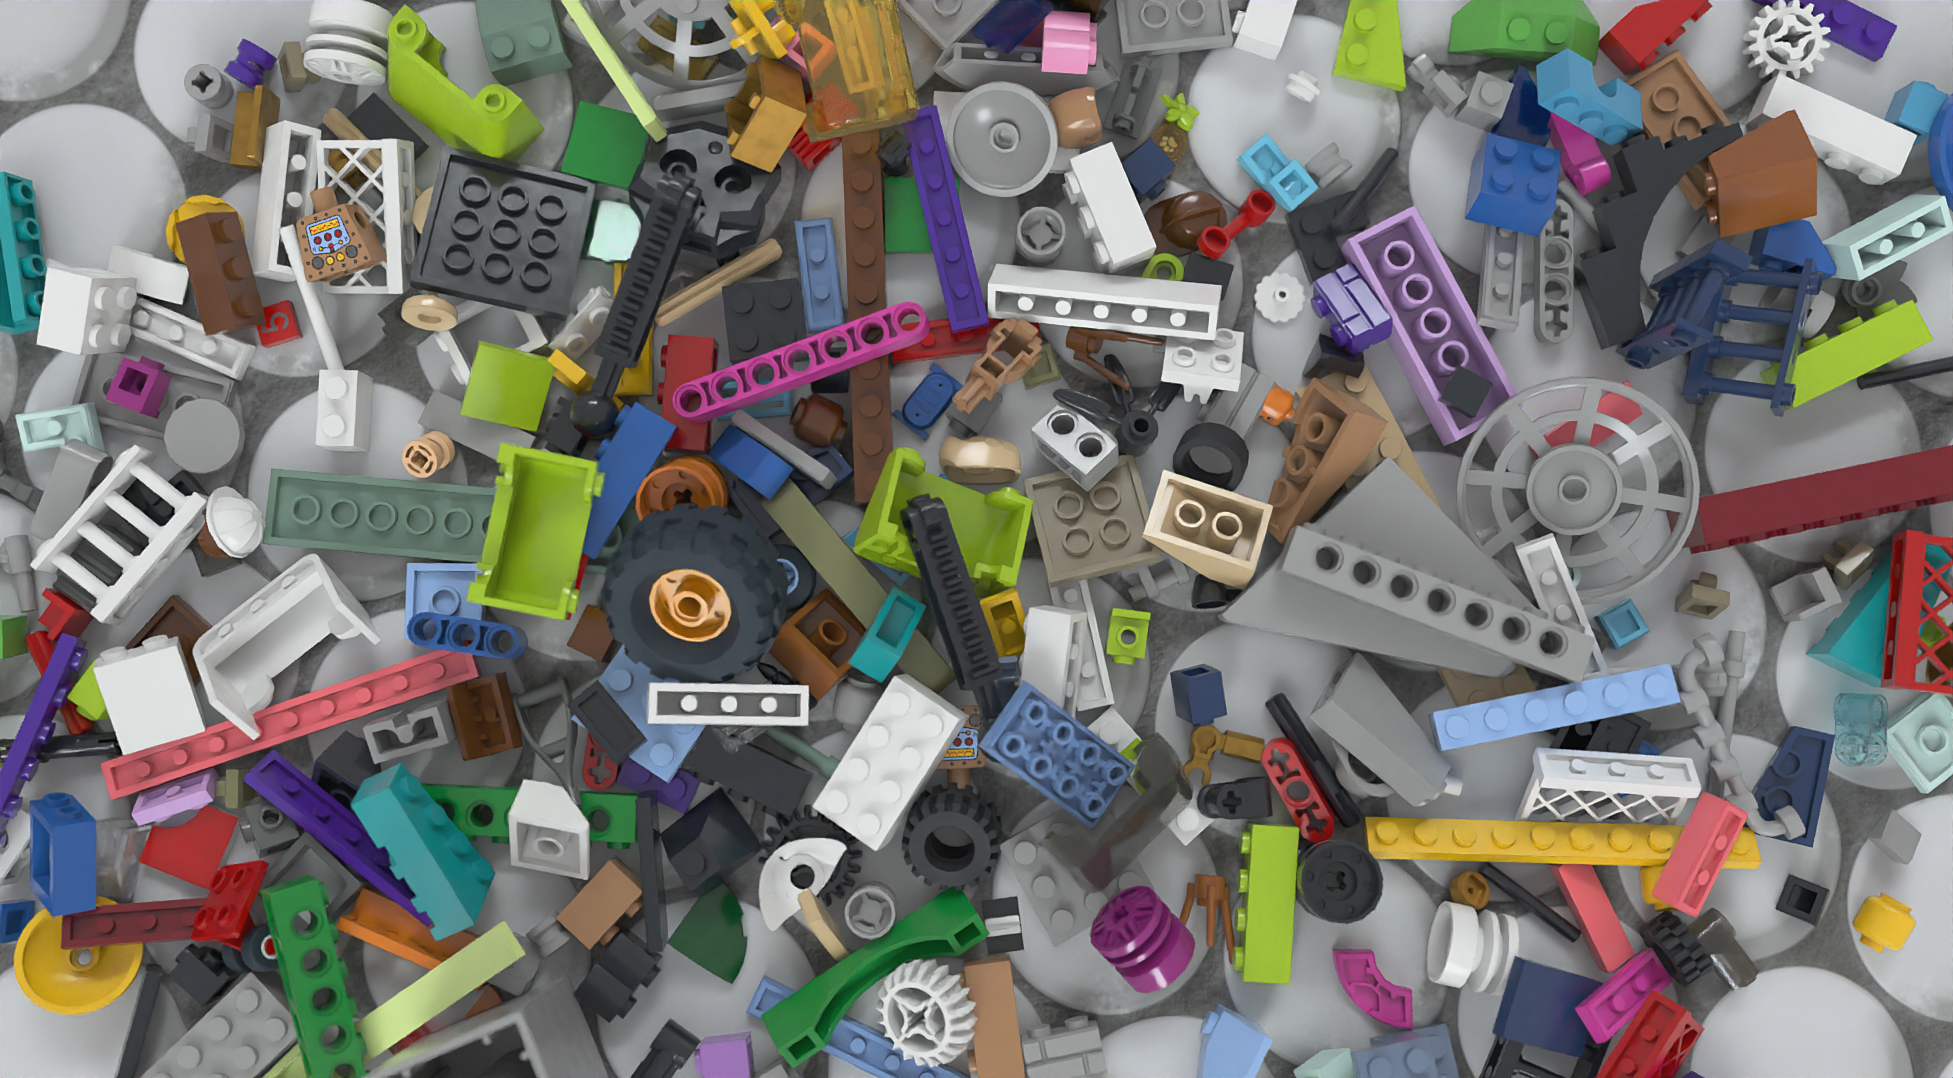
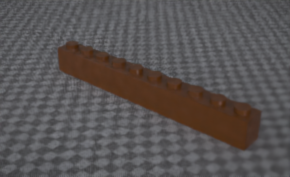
M879 126L841 127L849 322L888 308L882 162L875 155V152L879 149L878 144L881 141ZM872 328L869 330L865 337L866 343L871 345L879 343L884 335L883 329ZM890 353L850 368L855 503L858 507H867L869 505L888 455L893 451Z

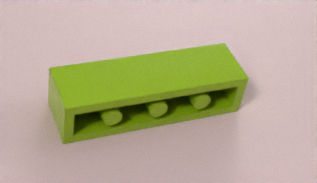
M1895 299L1890 300L1872 309L1875 316L1865 321H1862L1861 317L1858 316L1837 326L1840 333L1829 339L1826 333H1823L1804 342L1803 345L1806 350L1798 353L1791 383L1796 384L1794 402L1791 407L1785 406V411L1800 406L1933 341L1934 339L1914 301L1909 300L1897 305ZM1770 362L1771 367L1759 372L1765 384L1775 385L1780 363Z
M1247 821L1246 830H1241L1239 851L1245 854L1244 869H1238L1237 891L1242 892V908L1237 907L1235 910L1234 925L1235 931H1240L1239 947L1234 946L1232 967L1233 970H1238V976L1244 982L1290 985L1299 828L1294 825Z

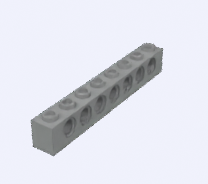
M1304 522L1303 527L1295 526L1291 528L1275 572L1562 681L1581 683L1597 639L1584 634L1586 629L1584 626L1567 620H1562L1561 625L1547 620V612L1534 607L1525 606L1524 611L1510 606V598L1497 593L1488 592L1487 597L1473 592L1474 585L1460 579L1451 578L1450 583L1436 578L1437 571L1426 566L1414 564L1412 569L1399 564L1400 557L1389 552L1378 550L1375 555L1362 550L1363 543L1344 536H1341L1339 541L1325 536L1327 530L1320 526ZM1320 548L1326 549L1332 554L1333 564L1328 570L1320 568L1316 563V553ZM1358 562L1365 564L1369 569V579L1364 584L1357 582L1353 576V568ZM1395 576L1402 578L1406 584V592L1401 598L1393 595L1390 590L1391 580ZM1432 590L1440 593L1443 599L1442 607L1437 612L1433 611L1427 603V597ZM1470 604L1474 605L1479 611V620L1473 626L1465 619V610ZM1507 618L1511 619L1516 626V633L1510 640L1502 632V624ZM1545 632L1553 640L1552 649L1547 654L1542 651L1539 645L1540 637Z

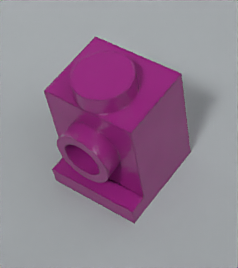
M141 356L139 362L123 357L105 399L140 414L158 419L161 413L158 411V408L173 376L162 372L164 364Z

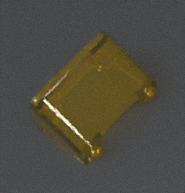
M774 0L777 15L784 19L787 24H796L814 100V102L806 105L807 116L802 122L803 129L808 134L810 143L894 126L917 118L919 111L918 98L896 0Z

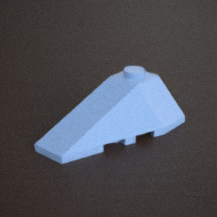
M1218 1004L1214 1012L1210 1010L1206 1014L1200 1031L1204 1034L1201 1039L1196 1078H1255L1273 1040L1260 1024Z

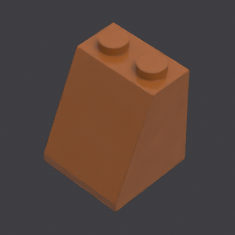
M1795 109L1779 115L1708 156L1709 172L1703 173V185L1706 195L1710 196V202L1704 203V211L1708 225L1715 224L1720 238L1817 215V154Z

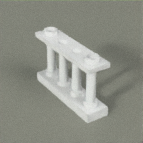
M136 444L118 456L114 469L53 538L46 540L36 552L37 557L30 564L35 570L52 574L58 568L97 598V605L90 614L101 623L118 626L203 528L205 516L202 514V511L207 508L209 497L194 492L191 496H184L148 467L157 455ZM137 478L175 508V515L166 525L160 527L122 497L123 493ZM110 508L149 538V545L140 555L134 557L95 526ZM84 537L123 568V575L114 586L108 587L70 557V554Z

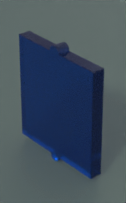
M1002 0L971 32L976 38L984 41L988 48L995 47L1009 54L1054 7L1046 0Z

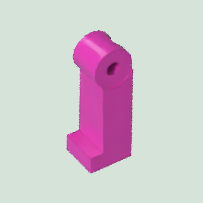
M1537 102L1535 107L1554 149L1561 151L1560 164L1566 178L1579 190L1581 195L1609 185L1611 182V171L1606 159L1601 155L1595 137L1540 106Z

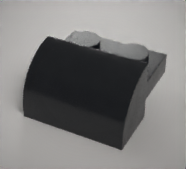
M1633 713L1565 726L1558 729L1549 748L1636 754L1652 723Z

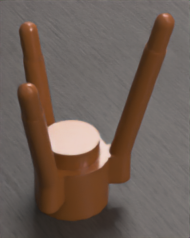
M1195 874V883L1187 884V896L1179 919L1186 926L1194 899L1197 898L1198 906L1207 907L1206 945L1212 947L1214 945L1216 908H1220L1221 901L1230 964H1232L1235 941L1229 904L1230 887L1225 886L1226 877Z

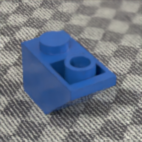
M1799 219L1754 230L1748 254L1753 256L1750 264L1759 266V270L1786 271L1788 273L1802 274L1805 258H1811L1815 260L1818 272L1823 273L1822 281L1836 274L1837 267L1811 222Z

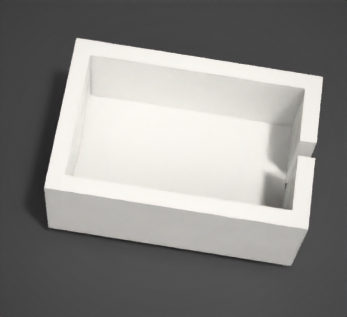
M1107 143L1070 158L1067 173L1064 174L1066 183L1062 184V188L1069 205L1075 204L1080 214V217L1076 218L1081 235L1084 239L1090 238L1095 251L1091 252V257L1098 273L1104 271L1105 274L1121 276L1146 266L1157 246L1113 143Z

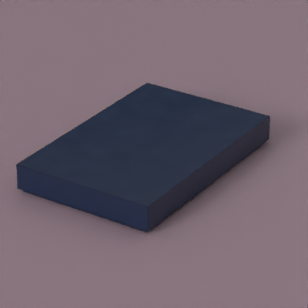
M1515 956L1492 1033L1505 1039L1581 1058L1589 1031L1575 1008L1599 988L1603 982Z

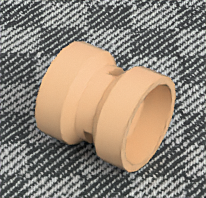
M432 431L404 447L402 462L410 474L425 478L453 461L455 447L452 440L446 434Z

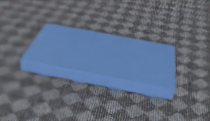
M1025 681L1021 683L979 744L981 749L1092 830L1135 768V765Z

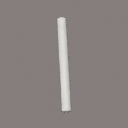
M293 224L278 228L328 370H345L315 283L307 282L299 238Z

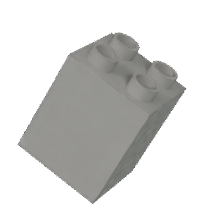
M566 975L526 992L520 997L512 998L423 1036L362 1078L609 1077L578 999L573 995L574 989L570 979Z

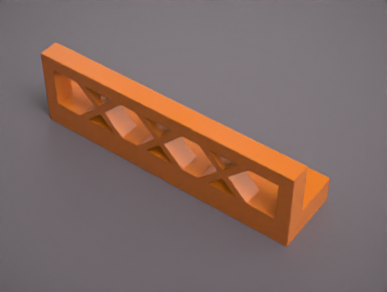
M369 886L362 889L352 913L340 917L336 926L341 931L429 970H433L480 937V935L464 929L436 941L429 930L434 926L433 923L426 927L388 895ZM485 982L475 990L479 991L490 983Z

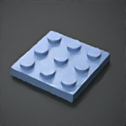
M623 644L598 681L648 739L629 758L667 783H670L702 736L707 725L646 724L647 684L679 683V680L671 677L662 680L649 674L650 668L641 662L635 664L624 654L625 645ZM702 681L701 684H708V681ZM726 681V682L719 683V684H731V683H729L728 681ZM573 715L571 719L580 726L584 727V725L579 721V719L575 715Z

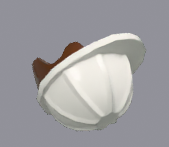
M227 486L217 488L210 495L207 508L202 511V514L205 516V523L198 536V542L204 553L215 559L246 557L254 551L262 539L266 527L262 512L251 500L243 498L235 489Z

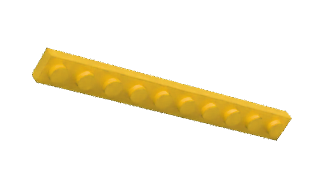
M1365 817L1363 823L1365 847L1377 859L1658 866L1667 864L1686 826ZM1742 827L1722 868L1757 869L1762 861L1755 833L1750 827Z

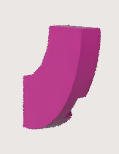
M1332 949L1338 979L1348 996L1359 1008L1384 1024L1402 1029H1413L1412 990L1407 987L1394 985L1386 980L1376 966L1374 952L1371 949Z

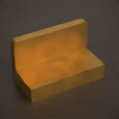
M255 85L254 92L238 91L229 163L235 168L262 170L266 128L278 123L281 100L264 85Z

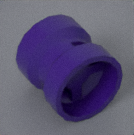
M242 39L237 47L239 54L235 60L228 62L224 72L245 86L255 90V85L264 84L263 76L266 71L273 69L277 58L256 44Z

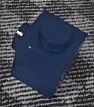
M1151 138L1122 163L1139 205L1147 198L1154 201L1168 187L1165 182L1172 176L1176 167L1173 161Z
M1203 663L1170 672L1176 716L1191 723L1193 726H1207L1214 723L1215 718L1227 715L1220 670Z

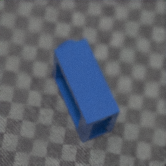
M62 792L50 793L45 795L44 799L30 801V889L52 917L96 909V820L73 795Z

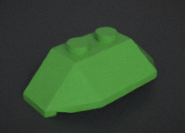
M1471 0L1451 18L1448 54L1543 62L1569 48L1592 62V65L1595 66L1600 26L1583 0Z

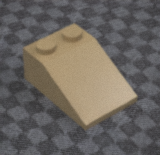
M1163 470L1142 537L1205 577L1245 590L1257 566L1273 505Z

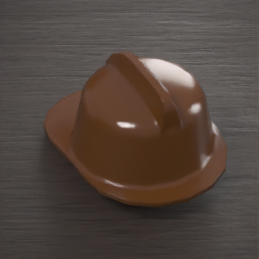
M1203 191L1186 192L1162 200L1151 206L1143 215L1157 246L1154 251L1155 255L1168 253L1175 257H1180L1200 250L1197 245V239L1208 226L1223 228L1227 225L1226 210L1221 202L1212 194Z

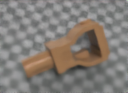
M1012 318L1010 321L1005 319L1002 323H998L990 332L992 336L988 340L981 358L972 365L965 380L966 384L952 398V401L957 404L956 409L961 413L965 410L969 414L984 397L991 401L1004 383H1014L1020 380L1031 367H1034L1042 357L1040 354L1043 349L1041 346L1042 340L1036 336L1039 330L1024 318H1021L1019 322ZM999 347L1014 358L1008 367L993 356Z

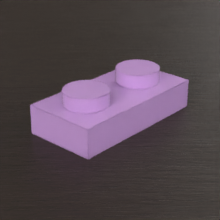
M210 768L140 792L131 815L138 826L153 821H165L174 814L188 809L196 810L203 808L214 800L216 781L220 780V777L214 768Z

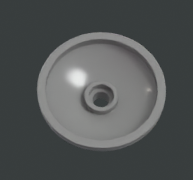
M996 81L980 85L967 93L956 104L950 115L946 130V146L950 161L958 175L969 186L981 193L995 197H1011L1023 194L1037 186L1046 177L1057 156L1059 137L1055 118L1043 99L1023 85L1007 81ZM1002 129H1008L1012 132V141H1005L1002 138Z

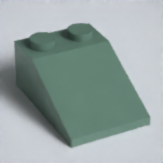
M475 0L480 36L490 72L501 85L509 86L573 67L554 0Z

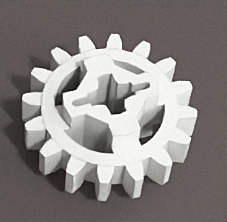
M1778 0L1772 5V8L1767 5L1758 11L1760 17L1756 16L1748 22V25L1753 30L1745 33L1742 39L1750 42V46L1742 52L1744 55H1753L1754 59L1748 64V67L1752 68L1759 65L1762 68L1759 73L1760 78L1770 73L1773 74L1772 78L1780 73L1788 78L1797 80L1800 78V74L1806 76L1814 71L1813 65L1816 66L1824 61L1825 58L1819 52L1830 47L1831 43L1822 40V36L1830 32V27L1820 28L1819 22L1825 16L1823 13L1815 17L1811 15L1814 7L1813 4L1810 3L1801 9L1799 8V0H1792L1787 6L1784 0ZM1768 26L1769 34L1767 38H1764V33ZM1780 38H1782V40H1788V39H1789V41L1797 40V41H1795V42L1792 43V44H1790V42H1785V43H1783V41H1781V42H1775V41L1779 40ZM1808 44V49L1804 56L1803 48Z

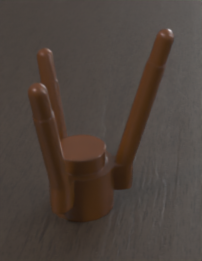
M1070 326L1066 336V347L1075 350L1073 359L1086 363L1125 391H1129L1131 386L1089 355L1091 353L1097 354L1100 351L1104 339L1119 342L1132 341L1157 346L1164 344L1163 339L1146 335Z

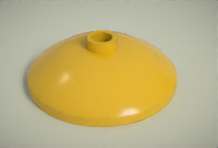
M96 896V906L118 904L108 898ZM46 908L36 914L26 925L15 948L14 972L23 993L42 1009L62 1015L91 1013L116 1001L134 982L141 968L144 955V944L63 950L61 949L62 916L52 917ZM90 950L92 952L91 961L87 964H81L79 962L80 955L84 951Z

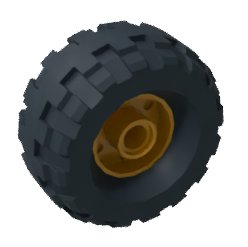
M697 503L674 505L671 510L664 509L660 511L658 509L645 516L638 525L631 528L613 553L604 573L606 578L601 589L602 606H604V613L608 615L606 622L614 640L617 642L622 641L625 645L624 654L635 664L641 662L651 669L649 674L662 680L671 677L678 679L679 683L701 684L702 681H708V684H719L733 680L735 675H740L744 671L749 672L760 663L766 652H769L784 622L789 599H787L789 581L786 569L783 568V563L777 562L779 553L768 537L761 538L756 533L757 527L745 517L738 520L727 515L728 509L709 505L707 509H699Z

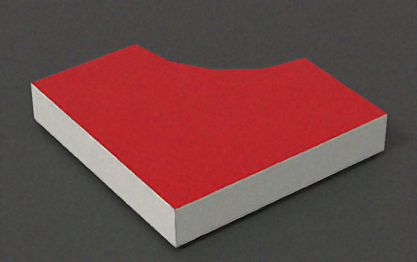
M209 803L201 808L197 815L184 825L176 827L160 824L154 825L138 862L210 890V881L214 874L224 866L240 829L239 821L244 820V817Z

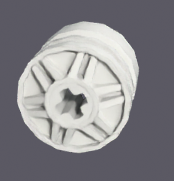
M312 0L309 28L316 34L306 38V48L309 51L304 53V67L321 77L342 83L364 86L385 83L386 68L384 66L388 64V54L381 48L388 46V26L393 15L386 9L364 0Z
M1444 901L1435 913L1427 943L1426 963L1429 980L1456 988L1463 986L1467 980L1469 989L1474 992L1480 993L1484 991L1492 996H1502L1513 960L1519 953V930L1515 917L1502 913L1496 916V913L1489 910H1484L1477 916L1473 907Z

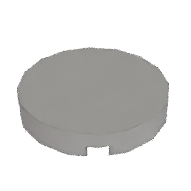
M203 398L185 402L172 413L166 423L164 441L167 453L176 465L189 472L206 475L218 473L217 471H221L225 467L228 468L234 464L241 454L245 441L244 427L241 425L234 409L222 402Z

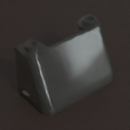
M1159 733L1145 736L1132 749L1138 759V768L1132 778L1145 791L1096 840L1082 828L1070 826L1063 828L1057 833L1050 831L1037 844L1079 888L1086 892L1095 893L1105 889L1192 800L1194 792L1192 782L1173 747Z

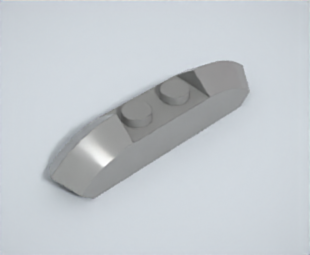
M954 42L942 52L932 69L951 84L969 91L986 83L1007 81L1023 85L1031 89L1038 96L1047 97L1085 87H1094L1095 94L1121 81L1112 62L1100 51L1096 52L1095 65H1088L1087 75L1042 72V48Z

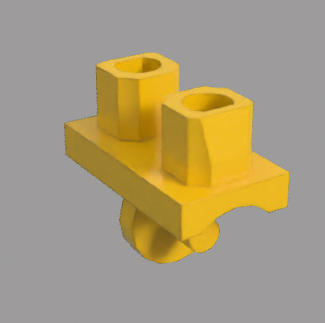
M775 0L728 1L738 16L729 22L736 33L729 40L732 49L744 45L750 56L760 51L762 55L771 59H779L788 53L785 47L796 37L793 27L785 18L780 19L771 26L764 15L765 12L776 5Z

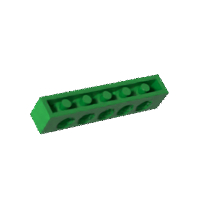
M421 783L424 790L437 804L442 807L446 802L454 808L455 816L452 822L467 836L469 842L477 841V836H492V843L510 844L508 814L519 792V787ZM578 790L583 807L579 810L589 823L590 847H592V841L607 842V848L630 849L631 843L638 842L635 800L640 793ZM483 804L488 805L493 811V820L489 825L483 823L479 817V810ZM596 810H602L609 816V826L606 830H600L594 825L593 815Z
M306 875L261 889L260 893L306 1077L331 1078L333 1070L343 1063L348 1065L347 1073L343 1078L364 1077L371 1072L369 1069L365 1070L362 1056L367 1054L366 1044L362 1034L355 1032L353 1019L358 1016L357 1008L353 997L346 995L343 981L348 980V971L343 958H337L334 943L339 942V935L334 921L327 918L325 906L329 905L330 900L324 882L319 883L317 878ZM303 911H309L311 921L307 928L302 931H295L294 920L296 916ZM318 949L320 952L319 962L313 968L305 969L303 966L305 955L311 950ZM328 987V1000L323 1005L314 1007V994L319 989ZM337 1025L339 1032L336 1039L329 1044H323L322 1036L325 1030Z

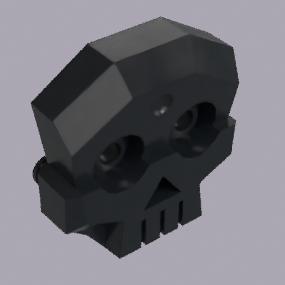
M701 120L665 128L667 136L657 143L652 139L648 159L638 164L628 187L630 208L642 226L657 184L664 174L673 177L675 172H680L696 179L694 187L702 190V198L682 249L715 258L717 264L721 267L724 265V260H726L727 264L739 257V249L756 244L765 222V205L781 182V166L777 163L771 173L730 156V148L727 142L728 128ZM730 190H736V191H738V192H737V193H729L728 191H730Z

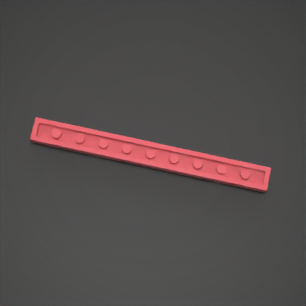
M466 640L462 643L465 646H469L472 644V641ZM437 650L257 711L253 714L260 736L255 740L228 720L207 727L205 732L133 752L100 763L111 800L120 799L444 690L448 686L483 677L476 655Z

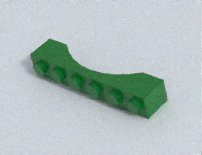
M951 886L947 891L939 893L934 899L913 913L908 914L903 920L892 926L887 933L872 939L866 945L843 958L829 970L812 979L805 986L783 1001L778 1002L760 1016L777 1050L792 1068H795L826 1047L834 1029L852 1004L876 982L896 971L897 967L904 963H910L913 960L959 956L990 935L963 891H955V887Z

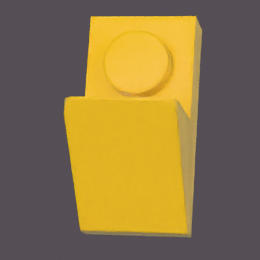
M1014 587L979 600L981 611L989 628L998 657L1015 655L1020 657L1025 648L1024 620L1026 617L1017 590Z

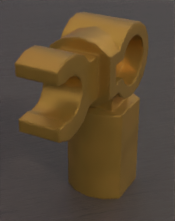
M1212 724L1194 726L1190 733L1191 744L1188 752L1192 757L1182 767V778L1188 781L1190 772L1195 768H1200L1203 770L1201 783L1208 785L1212 777L1208 763L1209 760L1214 759L1217 749L1221 750V755L1259 764L1265 740L1231 730L1220 733Z

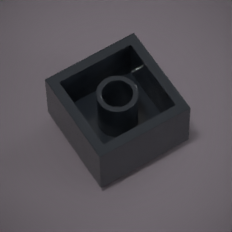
M798 278L722 287L729 357L732 365L807 338L802 288ZM807 354L800 355L794 362L810 361V357Z

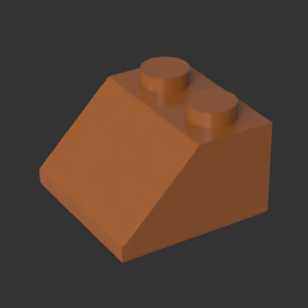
M826 587L782 625L769 653L801 685L809 686V692L819 701L854 667L848 662L867 629L853 612Z

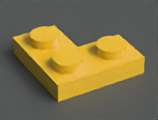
M556 349L547 361L557 368L552 375L579 395L583 390L592 389L595 379L560 350ZM614 395L613 399L617 404L620 414L626 404Z

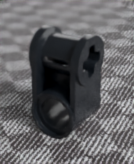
M1267 776L1247 777L1230 782L1205 785L1197 795L1198 810L1205 817L1235 820L1273 816L1270 779Z

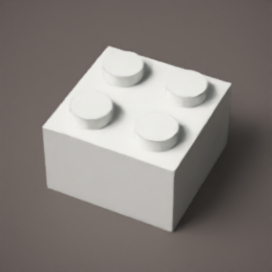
M48 267L37 344L78 355L125 352L126 345L131 337V329L129 327L131 310L137 298L135 290L136 278L98 268Z

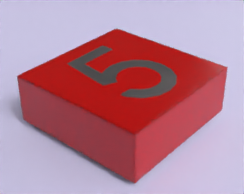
M285 300L262 307L267 324L257 326L256 328L263 347L271 348L303 338L293 302Z

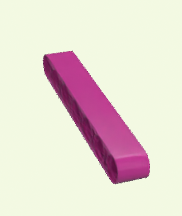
M910 301L902 302L685 383L674 392L673 406L677 413L692 422L701 423L916 344L928 335L930 329L929 319L922 307L917 303ZM914 314L920 317V324L916 329L906 331L901 328L902 320L906 316ZM872 328L883 329L884 335L879 343L873 345L866 343L865 337L869 330ZM835 342H846L847 350L840 358L830 357V347ZM804 354L810 355L811 362L809 367L804 371H795L794 361L796 358ZM765 368H773V380L767 385H759V373ZM730 381H737V393L735 396L725 399L722 394L723 387ZM700 394L702 397L701 406L698 410L689 412L687 410L689 398Z

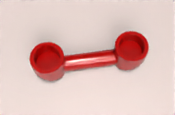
M1253 190L1240 206L1238 216L1223 228L1208 226L1204 229L1197 239L1199 249L1207 257L1219 260L1229 248L1230 241L1247 227L1260 226L1269 218L1275 210L1273 197L1264 190Z

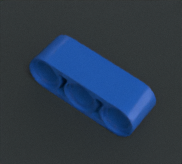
M731 424L728 425L707 453L715 461L769 500L772 499L794 470L774 453Z
M420 612L414 615L407 625V635L410 641L420 647L499 659H516L526 651L528 646V637L525 631L515 625L430 612ZM433 620L437 626V632L428 641L423 634V628L428 621ZM470 625L475 631V639L471 645L465 646L461 640V633L465 627ZM509 631L514 638V644L509 651L503 652L499 646V638L504 632Z

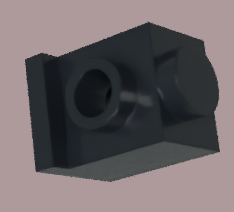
M560 396L557 403L563 406L560 413L555 412L551 416L545 427L547 435L544 440L548 442L544 448L555 454L567 456L569 453L579 458L591 438L583 436L574 428L570 419L572 402Z
M191 943L176 957L175 961L178 965L168 976L203 1007L219 1000L241 974L233 972L226 966L222 953L219 950L207 945L198 948L194 943Z

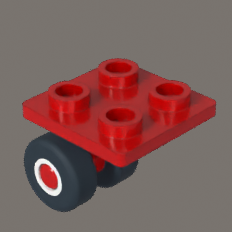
M263 860L222 866L212 877L209 884L211 891L204 906L197 912L193 921L195 928L190 938L197 942L216 940L223 943L222 957L224 963L230 970L240 974L250 973L254 970L266 972L279 969L268 923L255 926L249 913L269 866V863Z

